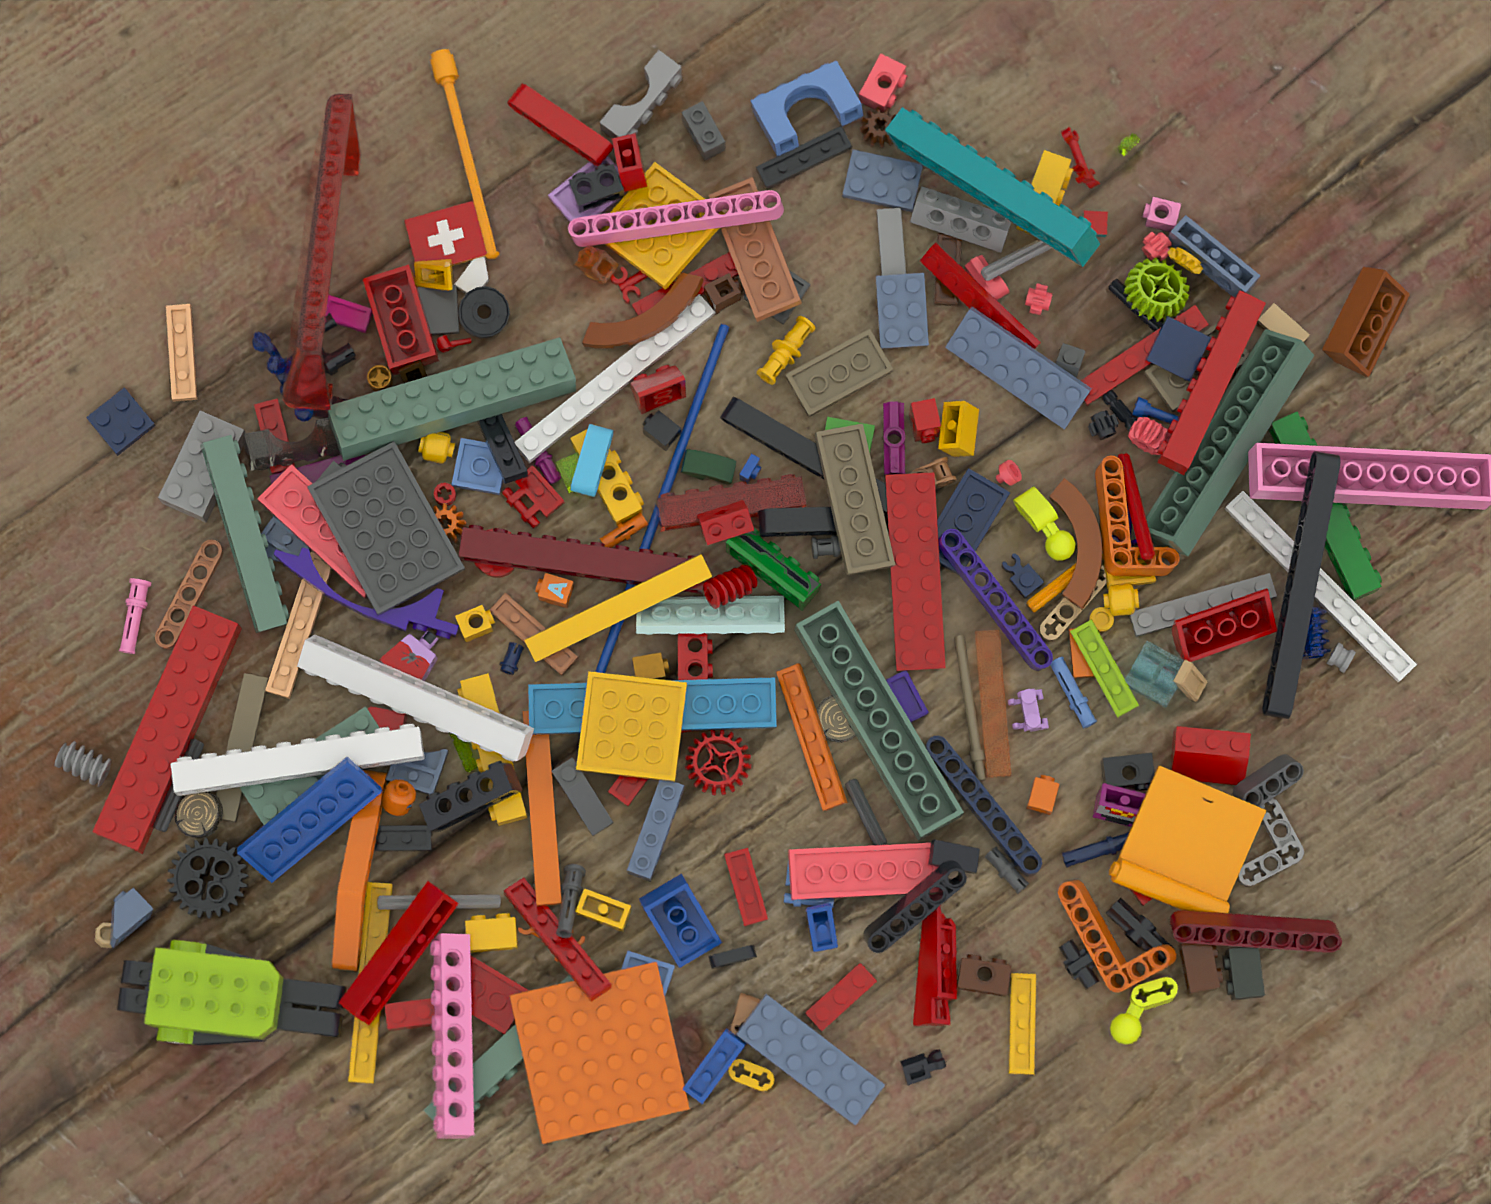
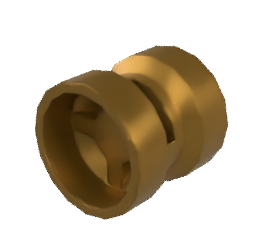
M376 365L369 370L367 380L373 392L393 387V378L387 367Z

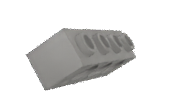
M923 186L917 197L910 220L911 223L1000 253L1012 223L994 210Z

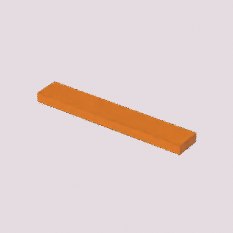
M797 663L777 671L776 673L822 810L827 811L848 803L801 664Z

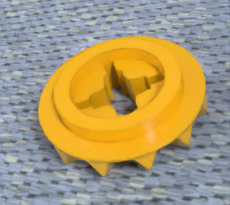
M1171 247L1169 249L1168 255L1174 262L1192 273H1201L1203 267L1197 258L1179 247L1176 249Z

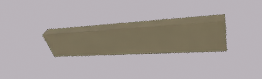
M244 673L226 752L235 749L249 752L254 747L266 696L265 689L269 678ZM240 787L217 790L215 802L218 807L216 819L231 822L237 821L243 795Z

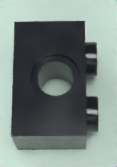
M1152 753L1106 757L1101 760L1102 777L1105 784L1121 788L1135 787V791L1148 790L1155 774ZM1125 768L1132 769L1135 774L1134 779H1125L1122 775V770Z

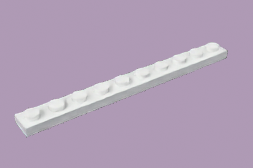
M699 294L669 327L657 335L639 342L516 440L515 445L518 451L531 463L632 382L636 376L642 374L713 317L715 311Z
M1242 491L1225 507V510L1288 572L1294 541ZM1320 568L1314 599L1397 682L1402 680L1417 664Z

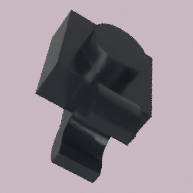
M940 1049L932 1051L927 1058L922 1053L900 1061L907 1085L931 1078V1071L941 1070L946 1067L944 1057H942Z

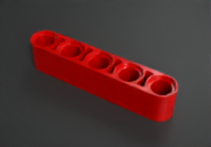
M523 83L520 84L507 101L509 107L595 166H600L614 149V146L603 136Z

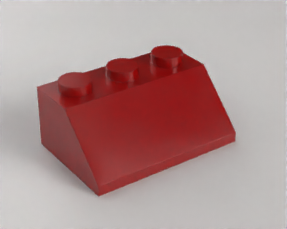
M1177 726L1173 730L1170 770L1198 782L1236 786L1246 777L1251 733Z

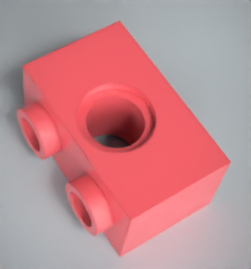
M880 53L859 93L858 99L860 102L874 110L879 107L881 113H884L887 107L891 109L897 98L894 95L897 88H902L907 80L908 75L905 74L906 66ZM881 81H886L891 86L889 88L883 89L878 85V83Z

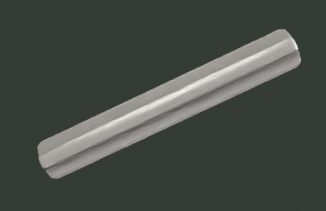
M1038 239L987 265L981 270V275L984 280L989 281L1052 247Z

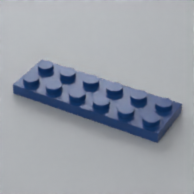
M346 757L237 848V853L267 880L273 883L382 793L381 786L350 758Z

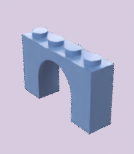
M837 61L824 64L813 72L802 74L798 79L781 84L776 89L768 93L759 94L755 99L750 100L753 114L777 156L799 147L797 134L787 118L789 109L799 100L818 98L825 101L832 108L841 126L863 117L862 104Z

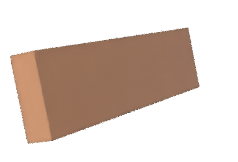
M504 593L490 609L491 614L524 643L526 638L546 629L507 593ZM566 647L543 658V660L562 676L578 659V656Z

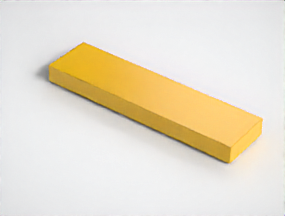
M1011 973L1009 1074L1034 1075L1036 974Z

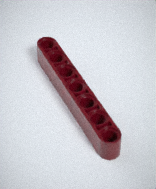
M1187 910L1176 911L1169 919L1175 940L1181 943L1327 953L1337 951L1342 945L1338 928L1330 920Z

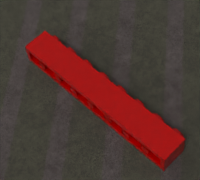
M1239 290L1235 297L1230 296L1225 306V309L1228 310L1226 317L1221 316L1215 327L1218 330L1216 338L1211 337L1206 347L1209 353L1206 358H1201L1196 368L1199 374L1196 379H1191L1186 391L1190 392L1187 400L1183 398L1177 408V412L1180 415L1177 420L1173 419L1167 430L1170 436L1167 441H1162L1157 451L1160 454L1157 463L1182 475L1189 469L1266 302Z

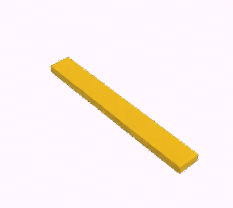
M702 554L530 636L524 641L534 661L537 662L712 577V574Z
M368 882L359 974L388 936L391 909H378L377 898L378 896H392L393 884ZM381 1011L370 1026L354 1016L348 1082L374 1084Z

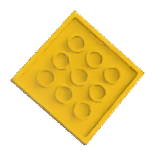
M654 162L645 172L648 187L629 191L610 213L704 200L705 198ZM722 211L719 212L720 215H724V214H725V213L722 212ZM698 213L695 218H701L705 213ZM675 216L671 221H678L681 216ZM650 220L648 225L656 223L657 220ZM627 223L623 228H630L633 223ZM604 226L600 231H607L610 226ZM719 228L607 243L605 245L666 290Z
M588 671L576 770L675 782L687 683Z

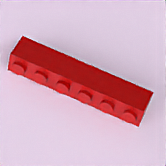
M427 881L341 998L339 1004L353 1016L370 1026L459 903L443 890Z

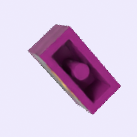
M1103 783L1096 795L1092 817L1132 827L1146 794Z

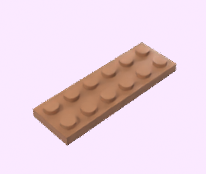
M753 177L708 196L711 199L759 191ZM746 206L742 211H749L753 206ZM723 209L721 211L726 214L729 210ZM770 221L721 227L757 322L802 304Z

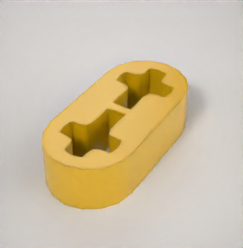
M742 1059L734 1060L728 1069L732 1080L758 1091H768L774 1084V1076L770 1070ZM743 1064L744 1070L750 1072V1076L741 1074L740 1078L735 1077L736 1072L732 1070L733 1067ZM763 1073L768 1074L767 1079L770 1080V1083L764 1084L763 1087L759 1086L758 1080L752 1078L753 1074L762 1076Z

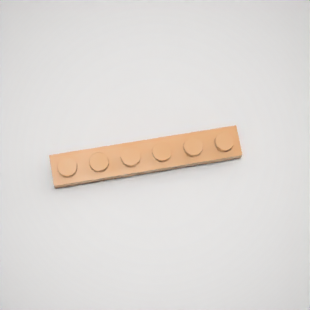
M311 552L310 555L316 570L325 583L328 584L332 569L315 553ZM303 579L301 580L265 689L268 693L290 699L300 669L297 665L304 642L311 636L324 594Z

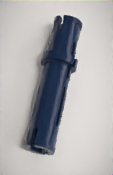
M1129 832L1114 837L1110 835L1105 840L1062 852L1066 868L1104 855H1116L1117 851L1122 850Z

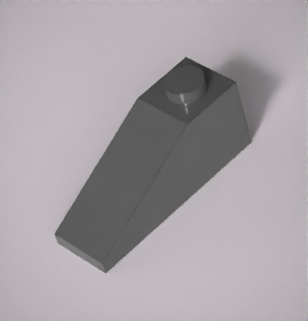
M570 758L553 769L552 774L592 836H594L614 822L582 771L576 770L577 764L574 759Z

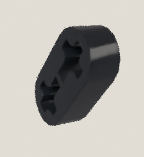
M749 945L709 956L711 969H716L757 958L755 946Z

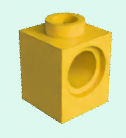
M483 605L455 616L466 642L493 632L491 624H494L495 621L490 609L485 611ZM475 617L483 620V624L479 628H472L470 626V621Z

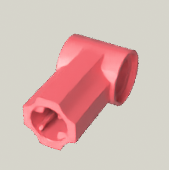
M983 255L976 256L964 267L968 274L996 300L1007 295L1009 289L1000 276L989 281L984 280L981 270L989 264Z

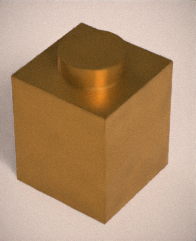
M661 652L632 657L635 677L666 680L665 673H670L667 658L662 659Z

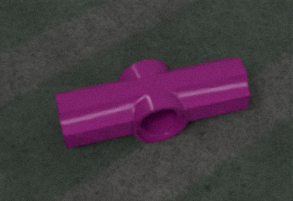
M898 401L883 403L884 476L905 474L906 436L904 403ZM894 434L899 436L901 441L898 444H891L887 438Z

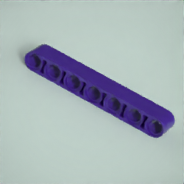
M948 529L942 533L938 539L939 549L1031 669L1036 671L1048 667L1053 660L1052 652L964 536L956 529ZM950 535L955 538V547L946 545L945 536ZM961 555H966L970 558L971 564L969 567H965L960 563ZM980 574L985 578V586H978L975 583V575ZM991 594H996L1000 597L1001 602L999 606L991 604L989 599ZM1006 613H1010L1015 617V624L1013 626L1005 622L1004 617ZM1021 633L1029 635V645H1024L1020 642L1019 636ZM1036 652L1044 655L1045 663L1043 665L1036 663L1034 659Z

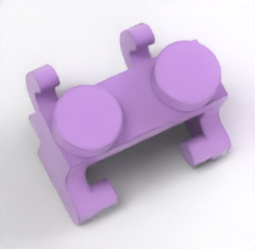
M1026 689L1017 693L1020 699L1008 700L1009 706L1021 704L1024 723L1012 724L1013 730L1024 728V732L1049 729L1047 718L1040 719L1037 700L1044 699L1042 689Z

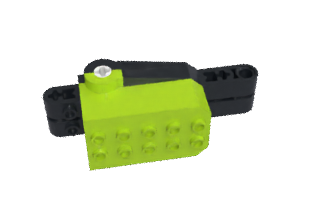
M171 940L170 949L155 948L153 963L124 960L121 983L145 986V990L120 987L117 1011L146 1014L144 1023L158 1029L156 1041L193 1046L264 1042L279 1030L331 1037L341 1036L343 1014L321 1011V1009L344 1010L339 1001L347 992L346 986L285 979L269 961L253 959L209 944ZM294 1004L316 1007V1010L300 1009L293 1007Z

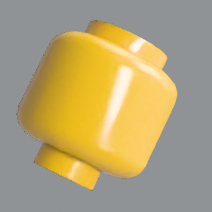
M432 433L421 438L418 452L422 453L421 456L424 460L443 464L447 457L452 458L455 443H451V435L449 433Z
M1130 583L1110 585L1108 593L1103 594L1104 608H1109L1113 616L1132 615L1135 612V608H1139L1138 589H1134Z

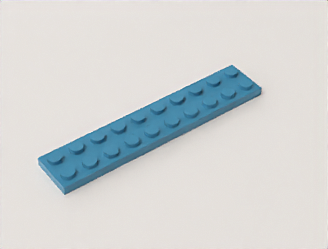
M775 678L670 680L687 683L682 730L777 728ZM587 683L528 685L529 726L534 728L532 735L581 733Z

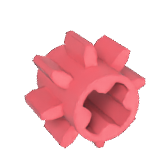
M1152 231L1144 238L1143 243L1145 245L1142 247V251L1151 261L1154 258L1162 261L1169 256L1168 251L1172 243L1164 233L1159 232L1155 235Z
M1037 283L1035 289L1029 288L1025 305L1031 307L1030 313L1041 315L1042 310H1049L1053 293L1047 292L1048 286Z

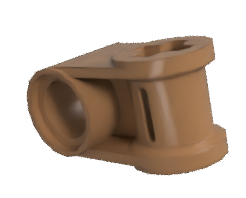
M947 457L916 468L911 473L934 472L935 489L945 487L957 480L951 474L947 464L949 461Z
M744 993L740 994L730 1031L732 1033H737V1030L734 1029L741 1027L761 999Z

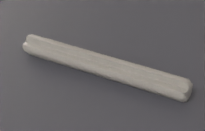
M417 895L378 896L377 907L380 910L407 909ZM449 895L459 903L455 909H495L501 907L500 895Z

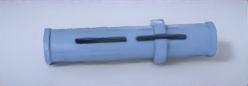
M1059 657L1053 660L1050 666L1070 702V709L1075 711L1082 724V728L1084 729L1095 724L1097 720L1087 704L1088 699L1082 695L1064 658Z

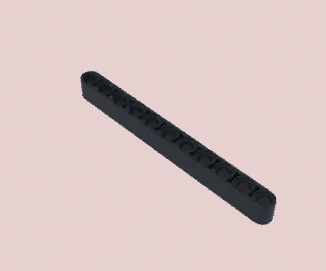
M1314 451L1310 458L1263 699L1262 712L1265 716L1289 719L1292 714L1341 460L1339 455Z

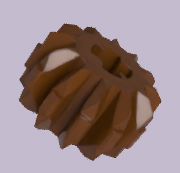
M877 107L875 114L869 110L867 111V118H861L863 126L860 127L859 131L864 134V142L871 140V147L879 143V147L882 149L884 148V142L890 146L893 144L885 129L896 114L889 116L890 110L888 108L884 113H881V109ZM881 125L884 126L883 131H880Z

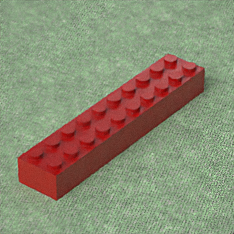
M194 605L192 606L92 831L94 834L143 854L153 832L155 820L173 782L171 763L177 762V758L184 757L190 741L194 739L242 630L238 623Z

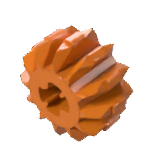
M443 503V510L439 511L437 506H434L433 509L438 521L442 524L443 520L449 521L448 528L443 529L447 537L452 538L455 543L458 542L456 534L462 536L461 527L467 525L466 521L460 520L464 516L463 512L456 513L457 507L455 505L448 510L446 503Z

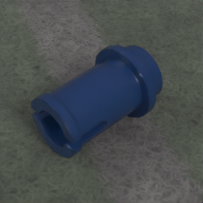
M509 642L504 660L499 664L501 666L500 671L508 675H514L518 671L517 664L524 650L522 645L519 644L516 647L517 643Z

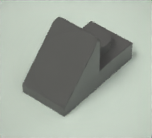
M1063 343L1056 364L1074 377H1077L1085 350Z

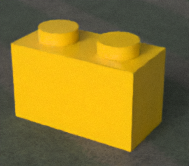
M966 401L944 402L938 449L952 457L974 456L979 409Z
M584 888L575 912L578 916L623 932L632 907Z
M510 913L496 914L495 919H486L485 915L471 916V920L465 921L466 934H470V953L518 949L517 920L515 917H511Z

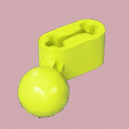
M1033 486L1013 499L1017 510L1036 532L1040 530L1044 532L1047 537L1045 542L1047 554L1056 561L1069 559L1076 547L1074 537L1069 532L1058 529L1054 523L1058 519V515L1045 497Z
M1163 977L1136 986L1132 990L1130 1005L1126 1013L1115 1016L1111 1021L1110 1032L1112 1037L1121 1044H1132L1137 1041L1142 1032L1139 1019L1143 1011L1171 1002L1177 994V983L1172 978ZM1163 985H1165L1166 989L1171 988L1167 996L1165 992H1159ZM1139 993L1143 996H1148L1145 1003H1142L1141 999H1136Z

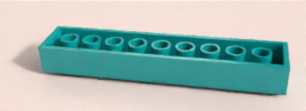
M903 107L885 129L898 150L1078 265L1084 267L1100 245L1096 237L1097 233L1090 227L1092 224L1082 216H1079V218L1072 215L1073 212L1063 204L1056 205L1053 203L1054 200L1046 193H1037L1029 182L1022 180V182L1018 181L1010 170L1006 168L1003 170L999 169L991 158L985 156L983 159L977 155L978 151L967 144L964 147L953 134L948 133L945 135L934 122L926 123L922 120L923 117L912 109L909 112Z

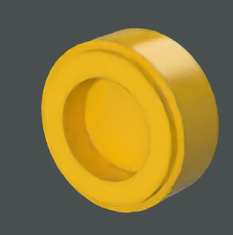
M1104 607L1094 609L1089 617V620H1093L1100 633L1108 631L1114 623V616L1111 615L1108 608Z

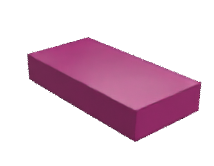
M327 294L319 317L321 319L330 313L336 324L366 333L373 312L371 308Z

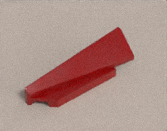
M941 905L922 920L913 1017L914 1026L951 1025L948 1000L957 999L956 924L951 918L945 917L941 911Z

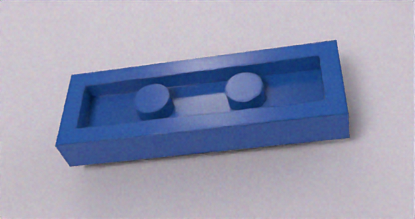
M726 1028L685 1084L683 1090L703 1104L744 1048L746 1042Z

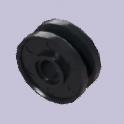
M487 286L476 287L467 292L460 301L458 308L459 322L463 329L471 336L478 338H489L498 334L507 324L510 315L509 304L504 295L497 289ZM486 306L489 308V318H480L477 314L478 307Z

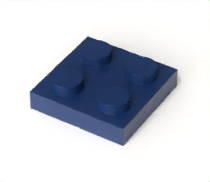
M125 387L86 417L117 456L156 426Z

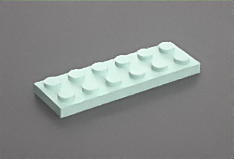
M705 596L669 597L638 612L636 615V634H774L785 632L784 596H744L741 599L736 598L734 602L728 601V604L725 606L720 604V607L717 609L710 606Z

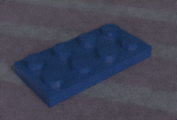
M968 468L937 519L938 539L946 530L956 529L976 552L1009 497L1010 492ZM950 535L945 536L946 545L955 547V538ZM939 549L940 565L959 575ZM961 555L960 563L967 567L970 558L966 555Z

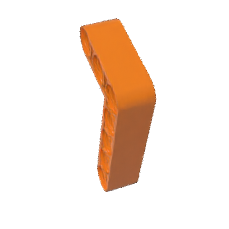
M1110 455L1105 457L1095 471L1106 571L1113 576H1166L1170 574L1180 560L1178 552L1173 548L1154 547L1155 556H1153V559L1144 560L1146 565H1142L1138 561V558H1141L1139 547H1131L1123 465L1116 456ZM1105 467L1111 468L1113 473L1107 472ZM1107 489L1112 490L1115 496L1110 495ZM1109 512L1116 514L1118 519L1112 518ZM1112 535L1117 536L1120 539V542H1116L1112 538ZM1114 558L1121 560L1123 565H1118ZM1161 558L1168 560L1170 565L1164 564Z
M1074 879L1060 885L1058 889L1059 899L1104 982L1111 991L1121 992L1129 989L1175 962L1176 952L1172 946L1167 944L1157 946L1126 962L1083 882ZM1070 885L1076 889L1075 898L1070 897L1068 894V887ZM1082 907L1088 911L1087 920L1080 916V909ZM1093 929L1100 933L1099 942L1092 938ZM1159 950L1163 951L1167 956L1165 963L1160 962L1158 959ZM1105 952H1109L1112 955L1111 964L1104 960ZM1138 962L1144 964L1146 968L1144 975L1137 971ZM1117 974L1124 977L1123 986L1118 985L1116 982Z

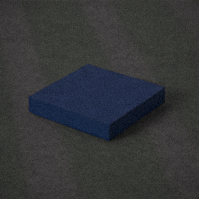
M1166 316L1145 360L1190 381L1211 337Z

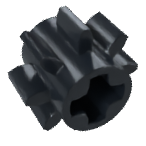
M1105 410L1090 417L1092 423H1089L1088 428L1092 437L1098 435L1100 440H1104L1117 433L1115 428L1118 427L1119 422L1115 414L1109 416L1108 411Z

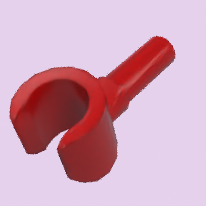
M443 335L436 340L438 349L443 353L450 351L453 347L472 343L471 338L450 342L447 335Z

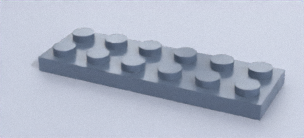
M974 307L969 309L945 347L1063 429L1069 425L1092 390L1085 383Z
M767 994L762 997L735 1034L853 1125L859 1122L885 1086L884 1083Z

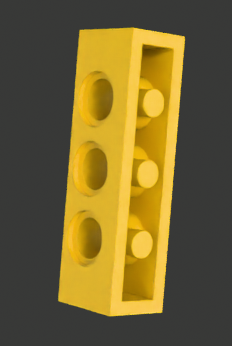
M587 429L570 438L578 457L581 453ZM609 449L603 472L613 470L616 474L610 480L604 479L601 476L597 491L617 526V524L625 523L640 512L643 514L641 506L644 505V502L638 492L634 493L630 485L633 482L628 472L621 471L618 465L621 463L617 452L615 450L610 451ZM620 490L627 493V497L621 501L613 497L615 492Z

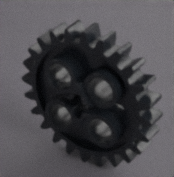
M208 838L204 839L203 845L195 840L194 848L186 844L187 852L185 854L180 851L177 852L181 859L179 861L172 859L176 868L168 869V872L174 875L173 878L167 879L168 883L174 884V887L170 888L169 892L177 893L173 901L179 902L182 900L179 908L184 910L189 906L188 914L193 915L197 911L199 919L203 917L204 913L207 914L208 919H212L213 912L222 917L223 909L231 913L229 905L239 906L236 898H244L245 895L240 890L248 888V885L242 882L244 879L249 878L248 874L242 873L243 870L248 868L247 865L239 864L243 858L240 855L234 857L237 851L234 847L227 851L229 845L227 842H224L220 847L219 840L216 838L212 845H210ZM214 857L215 861L210 871V859ZM198 858H203L205 861L204 867L201 870H194V861ZM221 863H228L229 871L225 875L217 873V868ZM210 871V875L214 877V880L208 882L207 896L205 900H202V895L206 888V882L203 880V877L208 876ZM197 882L199 884V891L194 895L188 894L187 888L189 884ZM216 887H222L224 890V894L220 899L212 898V891Z

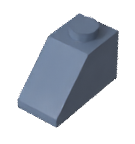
M134 888L127 893L125 891L121 892L113 900L115 903L111 913L110 945L113 948L145 923L153 912V908Z

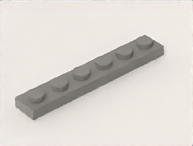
M1268 573L1139 609L1134 614L1129 615L1135 637L1170 628L1175 620L1266 588L1269 591L1270 599L1276 598L1277 594L1271 575Z

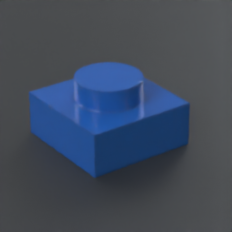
M753 454L750 455L739 474V480L748 484L751 478L754 480L757 478L762 468L759 466V457Z

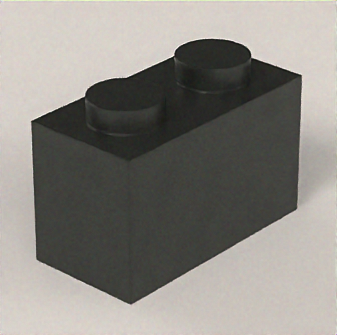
M1240 947L1226 950V955H1223L1222 960L1224 970H1228L1229 980H1226L1227 995L1232 996V1001L1265 996L1259 948Z

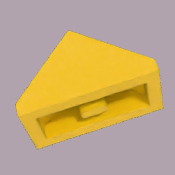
M451 259L414 262L417 286L447 291L452 290L454 282Z

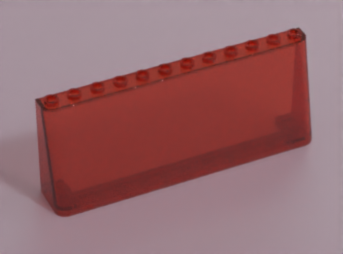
M338 93L330 96L327 100L312 158L283 387V401L291 408L331 410L333 384H327L322 357V345L343 175L359 176L361 150L352 94Z

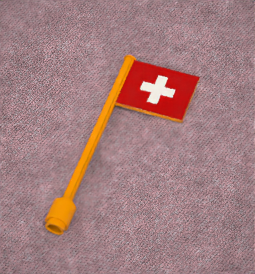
M448 49L437 50L431 54L432 59L430 62L435 82L441 84L445 89L473 201L404 220L415 262L451 259L452 266L484 256L488 259H495L499 256V252L496 250L454 88L455 80L459 78L454 56L450 54Z

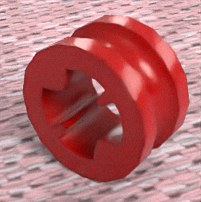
M440 483L435 487L433 492L434 498L439 505L442 506L443 503H446L447 506L453 504L456 499V492L451 484ZM442 489L452 492L451 495H448L449 499L444 500L443 497H438V494H442Z

